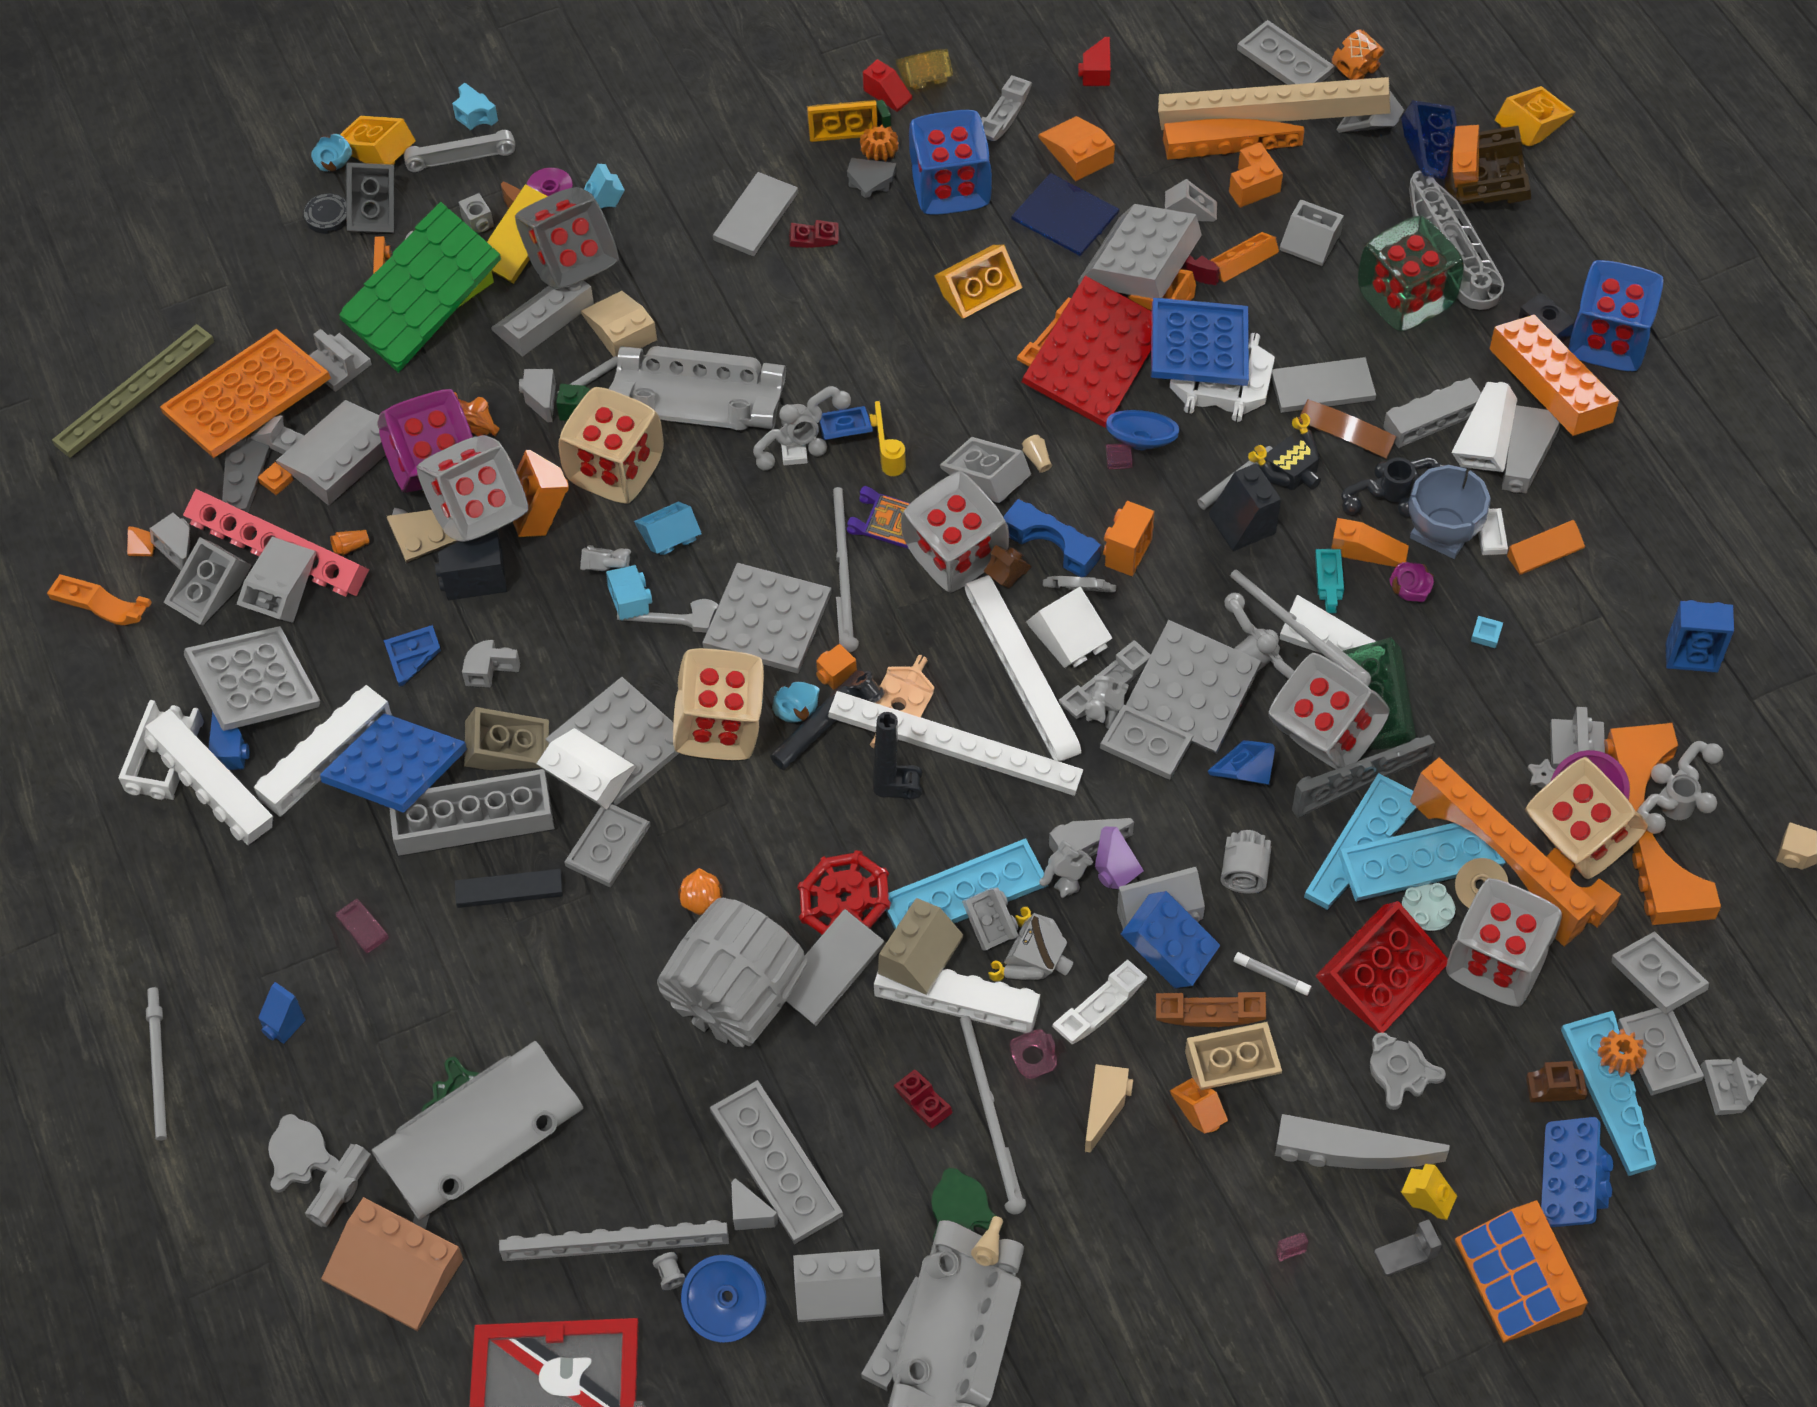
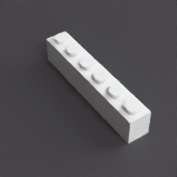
M367 685L360 691H356L347 703L337 708L326 722L317 726L305 741L300 742L295 747L293 752L286 758L281 759L271 772L258 780L254 786L258 799L281 817L321 780L320 774L383 713L392 715L388 701Z
M170 709L145 726L144 741L152 751L156 750L161 755L162 761L168 768L171 769L173 767L178 772L182 783L186 786L190 785L196 791L197 798L203 804L207 803L213 809L215 817L220 822H226L237 840L242 839L249 845L272 828L273 816Z
M950 969L942 970L927 995L881 976L878 973L874 982V994L877 997L958 1017L970 1016L971 1020L1031 1035L1040 1007V994L1035 993L1031 989L1012 988L1003 982L992 983L974 975L967 977L959 975Z

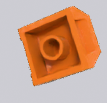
M1180 269L1163 298L1191 301L1194 298L1196 289L1193 272ZM1128 295V298L1152 310V298Z

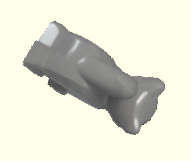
M588 545L587 548L582 549L580 569L607 571L610 567H616L617 569L629 567L631 550L619 548L612 551L611 549L594 548L593 545Z
M1095 675L1094 680L1096 683L1091 695L1092 699L1085 704L1086 720L1105 722V727L1109 729L1118 711H1120L1124 704V695L1129 685L1123 682L1115 683V679L1109 676Z
M1063 840L1059 844L1058 850L1049 858L1044 876L1039 881L1041 886H1046L1051 882L1054 874L1061 876L1054 885V888L1060 891L1062 898L1079 891L1078 879L1082 877L1086 867L1093 863V860L1086 852L1080 849L1076 852L1071 849L1072 845Z

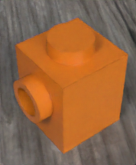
M838 644L830 651L822 653L818 660H816V675L823 684H828L833 690L838 688L857 670L856 659L841 644Z

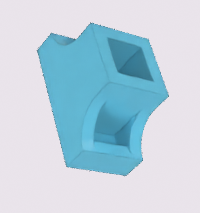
M466 83L458 87L460 97L452 104L455 118L472 130L479 124H489L492 126L498 121L495 105L484 94H479Z
M597 164L584 190L594 196L600 208L616 207L625 191L617 174H610L606 164Z

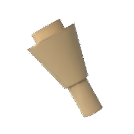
M995 1216L992 1218L989 1229L971 1250L972 1257L982 1266L995 1265L998 1262L999 1232L1003 1224V1220L1000 1217Z

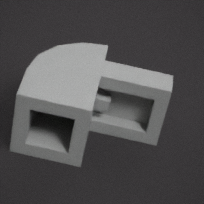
M486 640L475 644L467 652L464 659L462 674L465 685L491 687L494 670L519 672L520 660L518 652L506 647L496 649L494 640Z

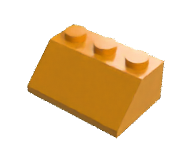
M875 100L807 106L810 142L861 138L865 129H871L872 125L877 127V106Z
M992 245L934 275L943 297L961 318H965L1022 288L1004 245Z

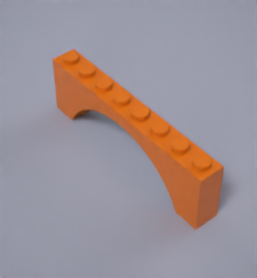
M1672 723L1610 729L1608 738L1604 740L1605 753L1616 759L1627 773L1630 783L1629 802L1636 812L1644 802L1645 788L1652 777V768L1660 763L1665 764L1674 758L1678 743ZM1646 830L1642 837L1632 846L1634 851L1632 861L1634 868H1638L1639 871L1638 885L1640 891L1644 892L1646 899L1644 901V909L1646 915H1650L1652 925L1716 919L1721 904L1715 883L1695 876L1679 866L1660 847L1653 833Z
M1440 757L1420 773L1410 802L1428 819L1448 820L1477 835L1511 866L1529 892L1557 906L1562 912V919L1555 939L1564 947L1583 931L1597 905L1584 891Z

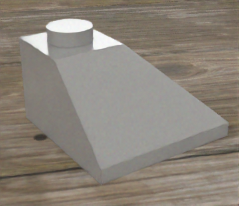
M1390 92V114L1344 117L1336 130L1341 133L1391 128L1399 122L1404 109Z

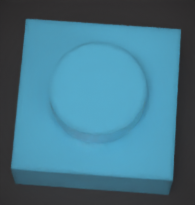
M1478 616L1471 642L1496 648L1503 622Z

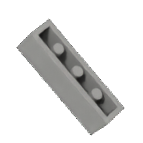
M1471 378L1456 381L1451 386L1442 390H1435L1425 397L1413 399L1408 404L1390 409L1386 412L1384 429L1397 437L1394 443L1400 448L1469 419L1481 392Z

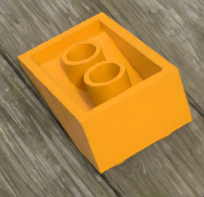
M1540 86L1507 97L1495 121L1500 124L1501 128L1518 125L1522 144L1532 146L1540 143L1575 114V111Z
M359 116L340 134L350 144L353 153L351 156L368 164L394 165L395 160L403 155L405 150L416 141L404 119Z

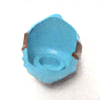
M333 133L331 136H322L312 150L311 158L320 170L334 172L342 168L353 153L347 140L343 136Z
M792 682L789 687L781 686L774 696L772 710L777 717L784 721L793 723L805 721L818 706L820 689L804 682Z

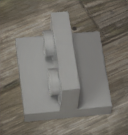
M320 329L313 334L318 349L309 356L329 372L331 379L325 383L335 392L372 365L370 358L340 333L334 337L331 334L327 335Z
M1576 707L1573 720L1551 719V768L1556 769L1565 758L1580 751L1595 750L1605 753L1604 722L1592 721V718L1588 717L1587 707Z

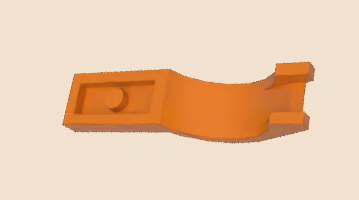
M61 574L47 592L51 600L91 610L104 620L118 625L139 622L146 608L152 603L150 599L138 596L136 603L122 601L108 593L100 585Z

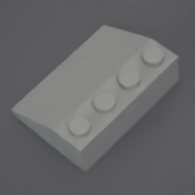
M345 400L280 456L276 463L291 473L294 478L327 505H330L386 455L377 426L379 415Z

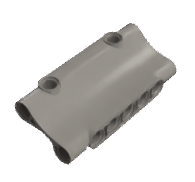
M621 346L618 352L617 372L609 389L650 406L657 412L660 420L726 427L735 430H743L749 426L774 429L779 400L786 378V366L763 363L761 367L760 362L753 357L660 346L650 348L647 354L643 355V349ZM651 359H656L659 363H654ZM674 361L680 362L683 366H678ZM698 364L704 365L706 369L700 368ZM721 367L728 368L729 372L724 371ZM745 370H750L753 374H748Z
M534 1041L513 1056H507L400 1126L396 1130V1134L371 1151L380 1166L391 1177L413 1213L421 1220L448 1200L458 1198L470 1188L552 1134L557 1126L581 1111L583 1106L576 1094L557 1072L540 1045ZM541 1115H545L547 1117V1125L539 1130L536 1126V1121ZM452 1178L454 1180V1188L452 1191L445 1193L442 1185L446 1179Z
M945 1220L939 1222L931 1253L922 1262L898 1354L892 1369V1377L895 1383L888 1407H986L989 1404L993 1395L1021 1286L1020 1279L1015 1277L1016 1273H1018L1024 1251V1246L1021 1243L1010 1239L999 1240L998 1262L995 1265L982 1266L971 1255V1250L982 1236L955 1222Z

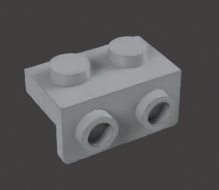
M998 887L989 888L962 901L982 950L990 949L1009 939L1019 937L1017 933L1018 924L1015 918L1009 914L1006 907L1008 905L1007 898Z

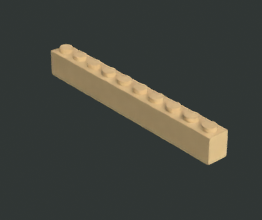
M1389 77L1159 94L1158 112L1161 130H1164V124L1204 119L1237 118L1280 122L1390 114Z

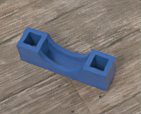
M1018 499L1003 517L1008 525L1009 538L1020 544L1034 539H1045L1055 543L1064 554L1063 568L1079 577H1086L1100 560L1101 544L1094 538L1086 537L1074 527L1067 526L1057 521L1052 515L1037 510L1030 503H1025Z

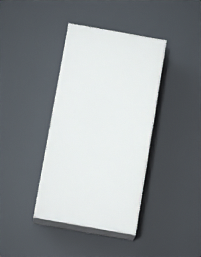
M1501 508L1489 509L1487 521L1482 530L1478 532L1482 555L1507 554L1508 546Z

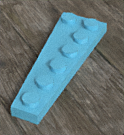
M1378 773L1306 890L1304 898L1328 910L1349 886L1338 855L1340 849L1393 837L1417 810L1416 806L1410 802L1413 791Z
M1613 1011L1563 1025L1561 1031L1578 1068L1583 1069L1586 1086L1628 1176L1654 1169L1656 1161L1647 1129L1643 1123V1114L1641 1107L1638 1106L1635 1095L1636 1089L1634 1082L1631 1081L1630 1074L1625 1072L1621 1078L1616 1070L1609 1074L1610 1066H1601L1600 1061L1602 1057H1599L1597 1054L1599 1047H1601L1600 1041L1602 1038L1607 1037L1608 1033L1612 1030L1617 1034L1619 1033L1615 1014Z

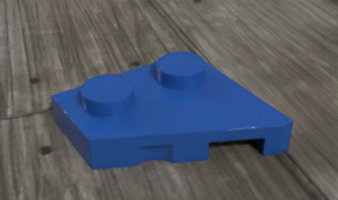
M433 625L384 640L399 687L403 686L441 651Z

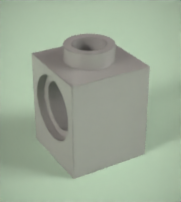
M480 193L458 202L462 219L477 234L494 227L491 211Z

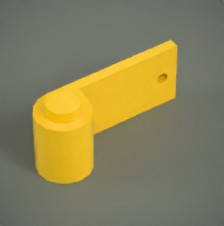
M876 401V415L870 414V422L872 427L877 426L881 468L886 475L898 476L904 472L906 467L905 447L901 441L893 439L884 440L880 401Z

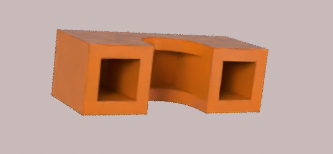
M1555 847L1548 854L1547 858L1571 879L1576 865ZM1598 879L1590 887H1579L1597 904L1587 922L1597 928L1616 908L1621 896L1619 892L1601 879Z

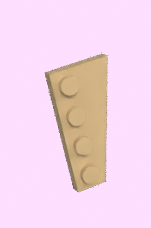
M432 510L387 516L389 525L406 563L458 542L444 532Z

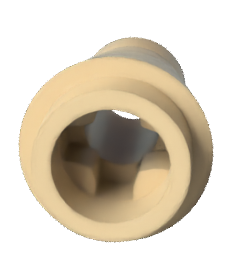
M1033 435L1023 441L1022 451L1037 467L1039 472L1042 473L1049 470L1052 464L1044 439L1040 438L1039 435Z

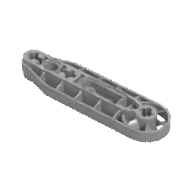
M1424 170L1415 172L1409 186L1413 221L1422 237L1432 242L1434 246L1433 251L1440 255L1436 247L1439 246L1442 254L1447 258L1452 271L1446 267L1444 272L1455 295L1462 304L1472 309L1483 310L1497 305L1502 298L1504 289L1502 276L1460 204L1434 180L1429 172ZM1417 212L1421 214L1423 220L1420 219ZM1427 229L1430 230L1431 234L1433 235L1432 237L1428 233ZM1468 235L1470 236L1473 243L1470 242L1469 238L1467 237ZM1478 252L1480 253L1483 260H1481L1478 256ZM1491 285L1498 286L1500 292L1498 294L1489 293Z

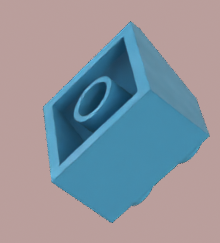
M676 502L634 521L650 550L660 553V555L673 551V546L677 544H689L696 540L695 536L702 534L691 506Z

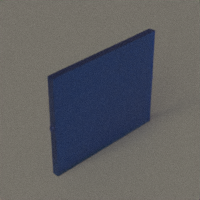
M1050 173L1011 216V219L1081 256L1119 213V209Z

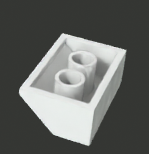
M575 728L552 741L537 762V765L547 773L606 810L636 767Z

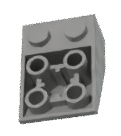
M271 537L244 580L236 605L280 620L294 622L317 551Z

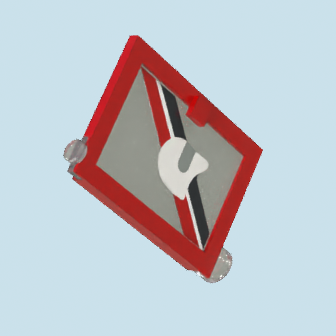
M638 1318L475 1325L470 1407H645L644 1401H636Z

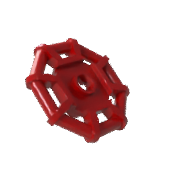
M858 850L850 854L827 858L823 856L820 858L819 864L803 882H799L797 887L800 891L801 914L799 919L801 923L809 925L823 935L842 911L846 909L870 929L884 911L889 910L891 906L888 893V870L881 868L865 857L862 851ZM851 864L850 870L835 872L832 868ZM863 867L872 875L866 879L859 872L860 868ZM825 872H827L829 876H825L821 880V885L819 887L815 886L814 884L820 879V877ZM877 885L878 897L872 898L871 887ZM844 892L851 893V896H848L844 902L839 898ZM810 895L818 896V907L811 909ZM870 907H873L870 913L862 921V912L866 908L868 910ZM824 915L829 917L831 922L827 926L818 918Z

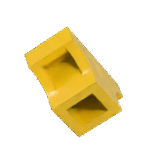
M1425 1164L1423 1170L1411 1168L1401 1191L1413 1208L1426 1210L1437 1218L1445 1220L1448 1219L1457 1197L1438 1168L1431 1164Z

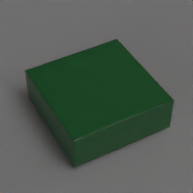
M883 100L876 101L879 125L883 124L884 128L891 127V114Z

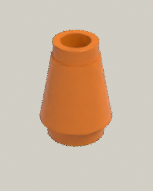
M366 530L336 532L335 535L330 536L334 553L341 554L342 556L369 544Z

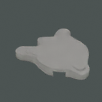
M1052 576L1043 579V587L1060 588L1062 586L1069 588V590L1081 587L1083 591H1116V585L1107 583L1103 579L1073 576Z
M1378 1033L1372 1040L1373 1053L1370 1060V1070L1375 1081L1386 1093V1106L1389 1109L1395 1110L1401 1106L1405 1091H1410L1414 1096L1418 1097L1423 1094L1427 1084H1436L1444 1081L1445 1070L1429 1063L1422 1051L1410 1041L1408 1043L1396 1041L1397 1038L1390 1037L1385 1033Z
M292 1114L282 1117L279 1127L270 1139L268 1147L270 1158L274 1164V1176L271 1180V1187L275 1192L285 1191L292 1182L310 1183L313 1170L318 1169L327 1172L331 1168L335 1169L339 1163L337 1158L326 1151L325 1141L320 1130L315 1125L300 1120Z

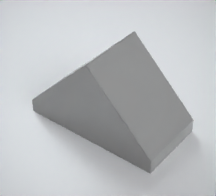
M736 1178L731 1182L735 1230L772 1228L778 1224L776 1211Z

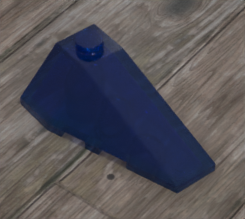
M1412 100L1401 117L1405 139L1422 175L1444 179L1447 174L1450 160L1449 154L1453 146V136L1457 126L1454 106Z

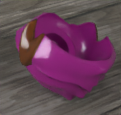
M1402 562L1394 569L1390 578V584L1393 592L1402 599L1423 602L1433 588L1434 575L1429 573L1425 564Z

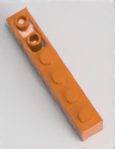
M1237 118L1164 124L1163 142L1167 160L1236 153L1261 142L1265 149L1302 146L1304 137L1303 126Z

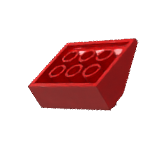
M1396 901L1383 905L1318 972L1316 978L1335 999L1376 1032L1384 1033L1447 966L1448 958L1402 904Z

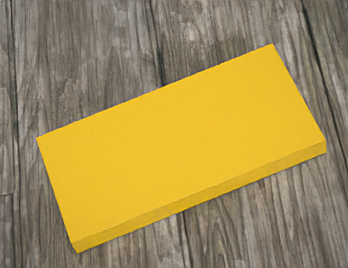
M526 184L487 241L501 256V260L491 271L513 284L530 260L518 232L515 215L525 207L548 197Z

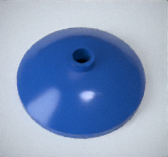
M1119 411L1111 414L1106 421V428L1114 438L1136 450L1155 449L1165 446L1174 441L1179 434V426L1175 421L1164 415L1149 411Z
M715 1255L702 1260L688 1273L682 1287L681 1303L688 1323L697 1333L712 1341L732 1342L751 1333L760 1323L766 1307V1291L760 1275L748 1262L732 1255ZM726 1291L732 1293L733 1298L731 1301L725 1298Z

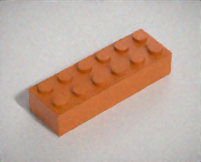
M1535 315L1494 328L1490 350L1572 436L1613 423L1619 400Z

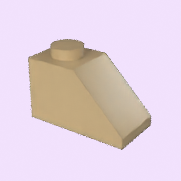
M1789 823L1776 861L1783 863L1787 867L1805 869L1817 864V831Z

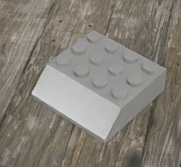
M1138 204L1132 205L1118 218L1078 280V285H1080L1084 276H1087L1115 292L1152 299L1163 298L1202 235L1196 214Z

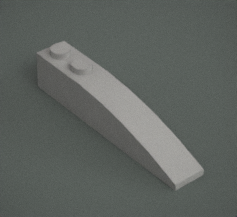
M1282 1114L1275 1156H1279L1286 1161H1306L1317 1167L1327 1165L1355 1169H1392L1445 1162L1450 1145Z

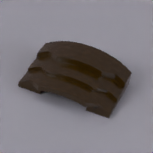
M1518 125L1479 132V181L1457 185V188H1455L1453 178L1455 136L1449 137L1451 152L1441 162L1445 190L1457 201H1460V205L1479 201L1488 203L1507 200L1508 203L1531 200V189L1528 173L1525 170Z

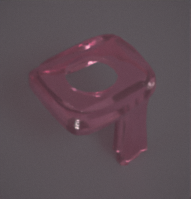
M1038 1029L1010 1041V1051L1020 1073L1025 1077L1031 1079L1054 1070L1057 1066L1055 1043L1051 1034H1046L1043 1030ZM1031 1046L1040 1048L1044 1054L1043 1059L1037 1064L1025 1062L1022 1054L1026 1048Z

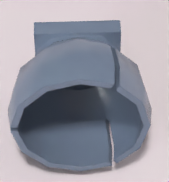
M1445 465L1428 469L1413 485L1408 501L1409 515L1414 524L1410 538L1455 559L1464 543L1471 540L1482 530L1486 523L1490 508V495L1484 481L1471 470L1468 472L1467 481L1463 489L1467 469Z

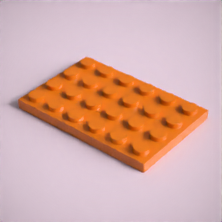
M275 329L161 405L160 408L165 416L215 458L330 380L331 377L325 368Z

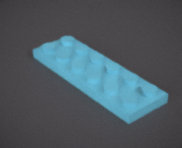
M1456 823L1340 849L1338 852L1355 901L1456 878L1459 869L1466 862L1476 858L1491 859L1501 867L1505 864V860L1491 846L1471 831Z
M1025 838L890 892L889 901L891 906L886 912L894 929H896L914 900L918 898L940 907L953 923H957L969 918L962 903L963 900L989 888L998 887L1005 894L1007 901H1012L1046 887L1041 886L1039 883L1040 879L1044 876V872Z

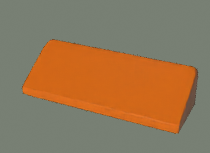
M1261 232L1211 259L1220 268L1219 279L1222 282H1226L1277 254L1279 249L1276 237Z
M1572 520L1511 545L1507 557L1521 575L1584 549L1585 544L1577 524Z

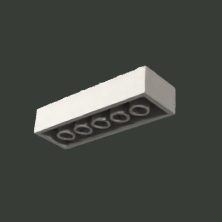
M544 769L428 788L404 813L390 808L393 842L398 856L554 829L550 794Z

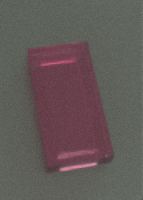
M355 899L335 913L337 919L366 953H369L389 939L387 933L358 899Z

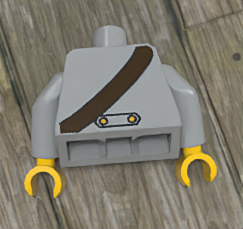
M1022 907L1020 911L1023 917L1015 916L1018 926L1022 928L1018 934L1019 937L1016 938L1004 961L1007 965L1003 967L999 961H993L991 963L992 969H999V971L996 973L988 972L990 979L1000 981L1005 976L1008 979L1039 980L1047 977L1054 969L1063 975H1067L1073 965V961L1061 955L1067 941L1062 937L1057 924L1051 918L1036 913L1031 915L1028 907Z

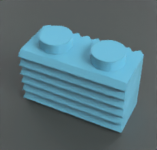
M636 565L606 571L607 586L619 618L623 620L624 618L628 619L629 617L647 615L649 613L648 604L652 603L650 590L644 588L646 587L643 572L638 573Z

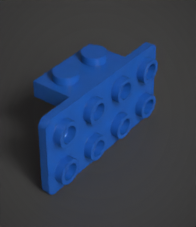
M1596 1117L1552 1121L1546 1124L1541 1209L1550 1227L1592 1224L1596 1221L1597 1209L1608 1208L1609 1197L1612 1196V1187L1609 1180L1610 1171L1613 1170V1160L1611 1155L1600 1146V1121Z

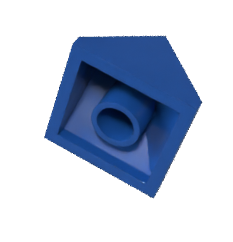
M1243 740L1211 767L1208 773L1212 776L1269 784L1275 747L1271 743Z

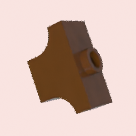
M995 545L990 552L991 559L984 572L1001 585L1011 588L1021 575L1029 571L1031 565L1022 559L1023 555L1014 548L1010 547L1007 550Z
M1573 1061L1545 1062L1540 1070L1527 1073L1526 1081L1530 1103L1583 1100L1587 1097L1583 1069H1574Z

